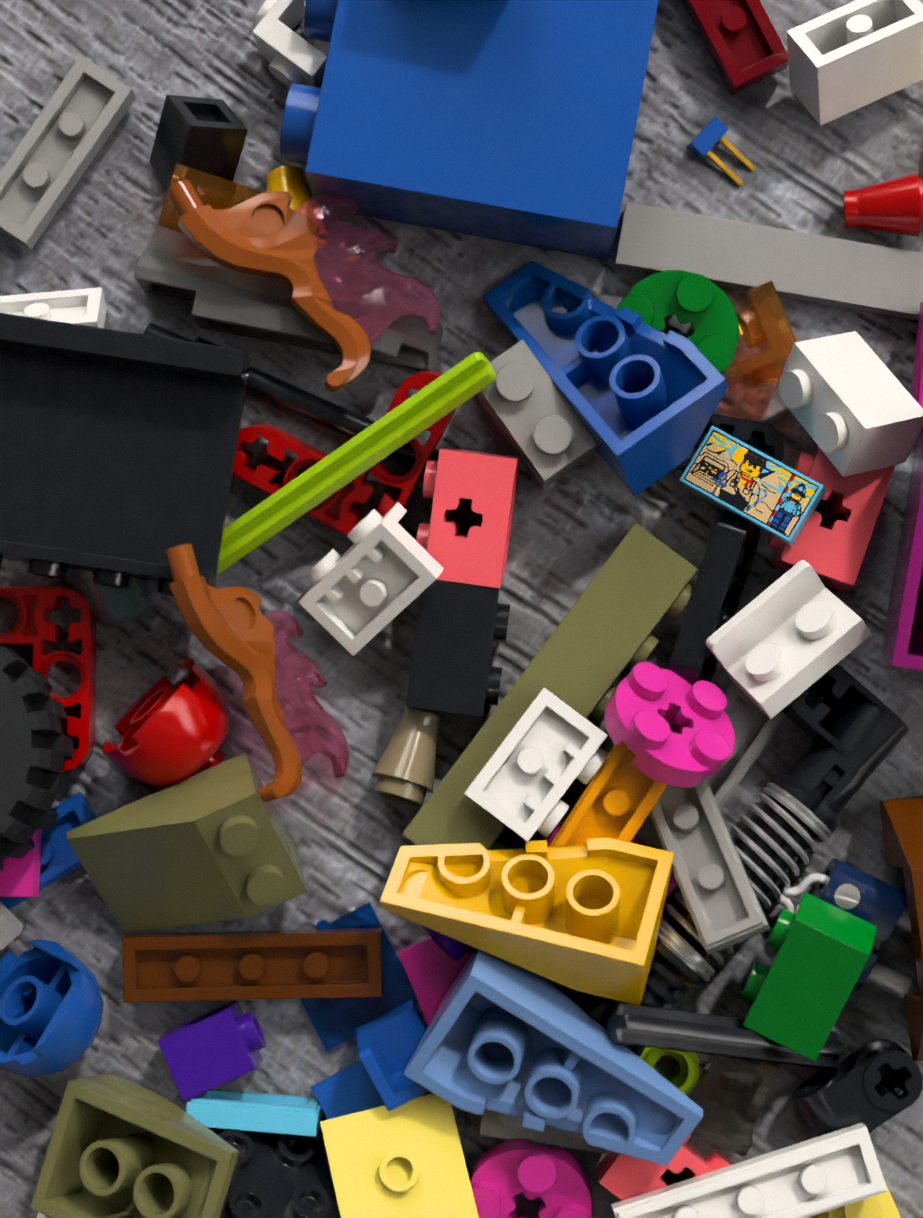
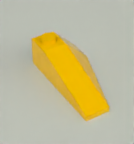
M587 838L586 846L547 847V840L525 841V848L486 850L480 843L400 846L380 899V906L384 910L573 990L640 1006L656 948L674 852L613 838Z

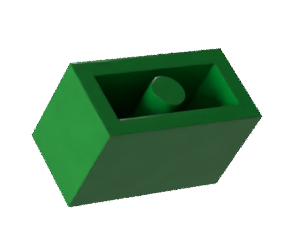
M804 891L795 912L792 913L782 908L766 942L767 945L776 949L768 966L756 961L745 983L740 997L751 1001L742 1026L816 1061L870 957L878 926Z

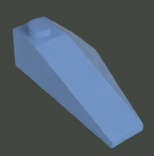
M475 949L450 986L403 1075L460 1110L483 1115L484 1109L523 1119L522 1127L541 1132L544 1131L545 1125L584 1136L588 1145L664 1166L668 1165L703 1117L702 1108L626 1045L613 1042L609 1031L545 978L479 949Z

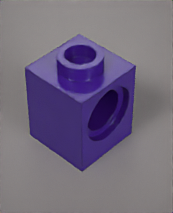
M238 1000L172 1028L157 1040L183 1101L256 1070L263 1059L259 1050L266 1047L265 1037L255 1014L252 1011L243 1014Z

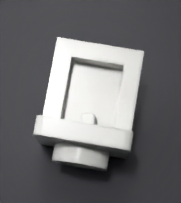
M266 0L255 16L253 22L255 29L252 33L259 54L271 62L268 65L269 71L288 88L293 83L321 88L327 56L293 31L305 15L304 1Z

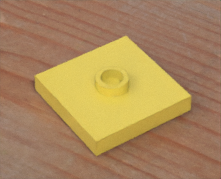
M432 1093L416 1097L391 1111H388L384 1105L320 1122L341 1218H479L452 1105L446 1100Z

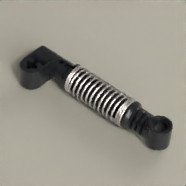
M837 664L818 679L824 684L819 694L825 701L840 699L844 693L852 699L826 730L819 725V722L831 709L823 703L807 706L804 702L809 693L807 689L782 710L793 723L815 742L788 774L775 775L767 783V787H763V793H758V797L763 803L759 807L755 804H749V809L753 812V815L750 818L740 815V820L744 823L740 830L736 826H730V831L735 834L732 838L759 903L764 909H771V902L768 896L774 898L781 897L778 885L790 887V880L787 874L799 876L800 871L796 863L802 865L809 864L806 852L818 854L819 850L815 841L827 843V838L832 837L831 834L838 827L837 815L909 731L907 725L899 716ZM674 892V897L679 901L675 906L670 903H664L665 909L677 920V923L670 922L664 916L661 918L656 948L640 1006L663 1009L669 1003L674 1008L679 1003L674 997L678 990L685 995L690 989L702 988L706 981H710V976H714V969L708 963V958L718 965H724V959L718 951L710 955L705 951L684 897L680 892ZM729 946L720 951L733 954V947ZM596 996L585 1004L583 1011L599 1022L604 1016L611 1014L614 1005L624 1002ZM626 1045L639 1057L645 1047Z

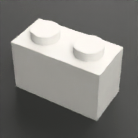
M855 0L787 31L790 89L820 126L923 80V4L919 0Z
M856 331L795 342L775 388V393L840 474L846 477L905 463L923 427V408Z

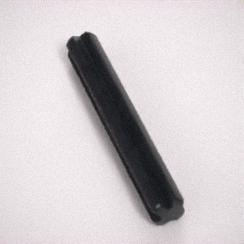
M618 1003L614 1005L611 1016L607 1019L606 1024L612 1041L617 1044L828 1070L837 1067L839 1057L844 1055V1044L839 1042L838 1035L834 1031L830 1032L817 1060L813 1061L742 1026L744 1019Z

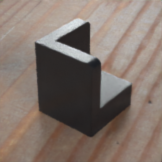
M166 95L150 157V164L168 188L178 181L188 179L199 196L225 197L231 191L248 130L222 99Z

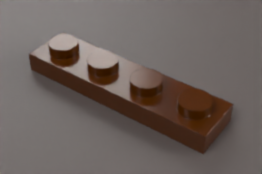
M382 928L126 934L122 937L123 1003L382 997Z

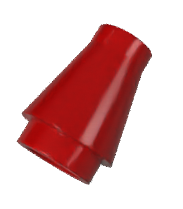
M918 173L857 190H844L845 229L862 228L919 237L920 230H923V179H919Z

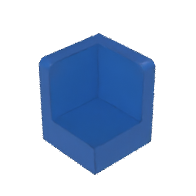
M413 999L356 1028L358 1056L388 1111L429 1091L403 1075L408 1062L428 1028Z

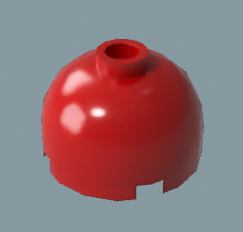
M194 659L186 660L177 665L186 675L174 684L163 676L124 714L114 727L123 736L117 746L107 740L102 746V753L121 771L137 782L154 787L173 785L191 775L220 764L225 758L226 753L220 748V745L229 731L230 711L223 691Z

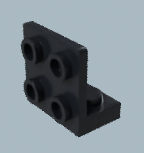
M207 1127L239 1151L220 1218H341L319 1133L314 1137Z

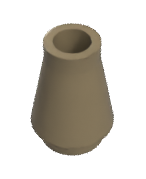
M406 707L404 709L402 719L372 773V776L377 778L373 791L375 794L396 802L412 806H423L426 793H433L437 734L441 721L439 716L416 708Z

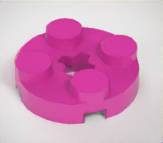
M641 662L636 664L629 675L619 683L606 704L605 725L609 737L615 746L618 747L623 740L627 747L637 755L632 765L644 775L663 784L682 788L700 785L705 777L714 776L732 755L734 749V730L728 715L724 711L727 706L726 696L719 687L709 681L700 680L692 685L671 670L659 668L649 662ZM669 723L678 730L679 734L671 731Z
M532 1139L508 1140L486 1151L476 1161L470 1173L469 1179L479 1218H591L592 1189L588 1176L580 1163L569 1152L553 1145L551 1150L542 1145H531ZM523 1193L529 1200L540 1197L544 1203L539 1207V1215L527 1217L526 1215L521 1216L514 1211L517 1203L515 1196Z

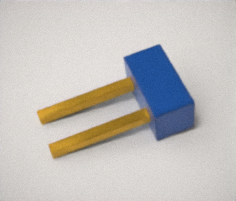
M715 116L686 148L698 160L702 159L705 155L708 156L735 184L740 186L743 181L710 149L720 141L751 172L756 167L723 136L729 129Z

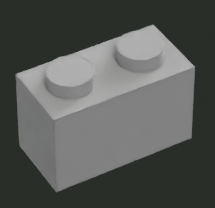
M523 339L490 362L495 369L497 378L495 382L477 393L475 398L517 457H520V461L539 488L544 490L594 454L597 442Z

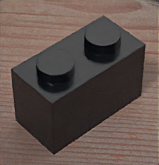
M435 580L420 594L406 707L483 717L485 704L497 706L502 668L490 666L493 641L506 642L510 604L498 603L500 588Z

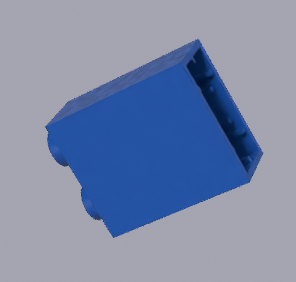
M306 0L304 15L305 38L328 42L330 45L321 88L293 83L289 89L281 127L280 158L282 161L306 165L305 174L317 208L608 260L618 225L659 0Z

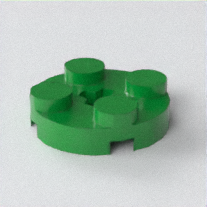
M666 270L654 273L635 284L617 305L618 310H621L624 306L640 314L642 322L661 332L666 329L664 320L670 316L676 315L680 324L691 323L694 334L687 338L721 375H723L733 361L739 341L737 314L725 292L704 275L683 270Z

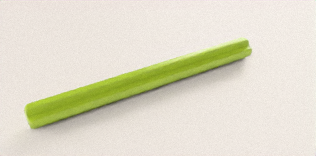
M481 352L472 353L226 526L223 533L217 575L495 382L497 378L495 369L486 356Z

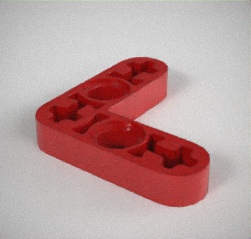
M432 370L421 371L405 379L399 387L387 413L410 398L413 389L421 390L441 376L442 373ZM456 409L424 430L431 433L427 442L421 435H417L408 442L415 451L416 458L414 467L410 472L399 475L392 473L384 466L381 460L306 514L348 535L362 519L363 513L355 508L356 502L364 504L370 500L379 483L367 481L370 472L381 483L402 489L399 497L392 490L386 492L378 506V512L384 516L397 502L406 508L425 471L427 460H431ZM265 423L254 424L240 430L233 471L243 480L272 495L299 476L305 466L316 464L326 457L327 454L275 426ZM265 438L268 441L266 452L282 462L289 459L291 451L298 455V458L286 470L283 484L278 482L276 477L284 469L270 462L260 464L257 468L250 464L253 454L245 449L246 443L252 444Z
M0 587V599L7 598L14 602L19 614L18 622L14 629L0 635V645H33V669L41 672L47 681L50 670L59 662L69 661L76 665L80 671L81 684L75 694L70 697L60 698L50 691L51 697L61 702L64 708L81 705V717L67 716L69 720L67 722V733L70 736L79 738L78 749H73V759L63 761L62 772L76 770L88 762L95 746L97 631L95 606L89 597L71 588ZM68 599L70 608L79 610L81 613L80 622H72L68 627V643L78 644L82 642L81 654L62 650L48 653L49 641L62 644L61 625L52 623L50 621L51 611L61 610L62 600Z

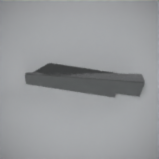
M168 224L157 226L136 265L134 275L135 280L144 292L193 301L191 315L199 327L203 329L341 355L335 343L314 327L290 304L292 294L287 283L277 278L233 271L211 260L192 243L181 229ZM321 280L331 299L333 309L349 315L367 334L371 349L369 361L419 371L436 370L443 335L441 323Z

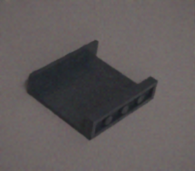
M0 313V570L2 559L28 562L26 573L36 576L66 579L69 568L93 572L92 583L114 588L131 589L133 578L159 582L157 593L174 596L169 586V583L174 581L166 550L183 544H192L200 576L205 577L208 585L215 587L250 370V361L246 350Z

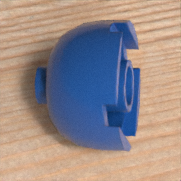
M41 939L27 942L34 948L26 950L18 957L8 952L0 958V1069L32 1078L64 1071L78 1061L93 1043L101 1025L103 1000L95 974L72 952L57 942Z

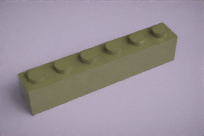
M635 523L403 831L402 835L416 845L480 843L486 850L504 849L506 845L496 838L506 825L465 795V791L543 688H546L584 718H587L589 715L599 722L605 714V707L610 696L616 689L612 683L626 664L633 668L636 664L644 662L659 642L650 632L662 616L667 614L675 620L690 601L694 587L688 582L698 569Z

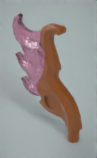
M188 179L178 181L168 188L167 194L180 216L177 225L200 251L214 262L233 271L277 278L287 283L292 294L290 304L314 327L335 343L341 352L342 364L326 377L324 386L329 392H337L363 374L370 360V346L393 322L406 317L422 319L427 326L429 334L435 335L441 319L440 305L435 294L426 284L416 278L396 274L381 265L377 259V252L395 253L398 245L395 241L380 232L363 228L353 229L341 224L337 220L338 214L354 215L359 205L347 197L337 194L318 195L306 201L298 210L294 211L289 207L292 200L289 192L275 191L260 193L230 209H213L210 204L203 206Z
M183 544L167 549L166 555L174 581L169 583V586L182 616L204 648L239 675L244 686L242 703L271 753L275 765V777L271 783L259 789L261 800L269 802L294 793L301 783L304 764L317 752L323 753L331 759L336 778L344 777L349 767L347 740L334 717L327 713L315 698L312 686L316 689L325 687L327 682L324 676L307 656L299 653L290 643L289 638L296 639L304 634L296 619L280 609L262 614L259 609V605L262 603L259 595L241 586L217 589L208 585L205 577L200 576L192 544Z

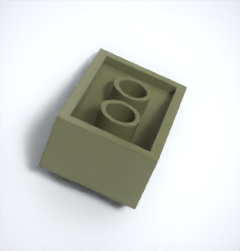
M246 752L66 832L67 841L123 933L245 919L307 892L296 846L272 801L264 802L261 800L259 789L264 785Z
M113 1073L68 1080L30 1208L50 1218H220L239 1151L165 1096Z

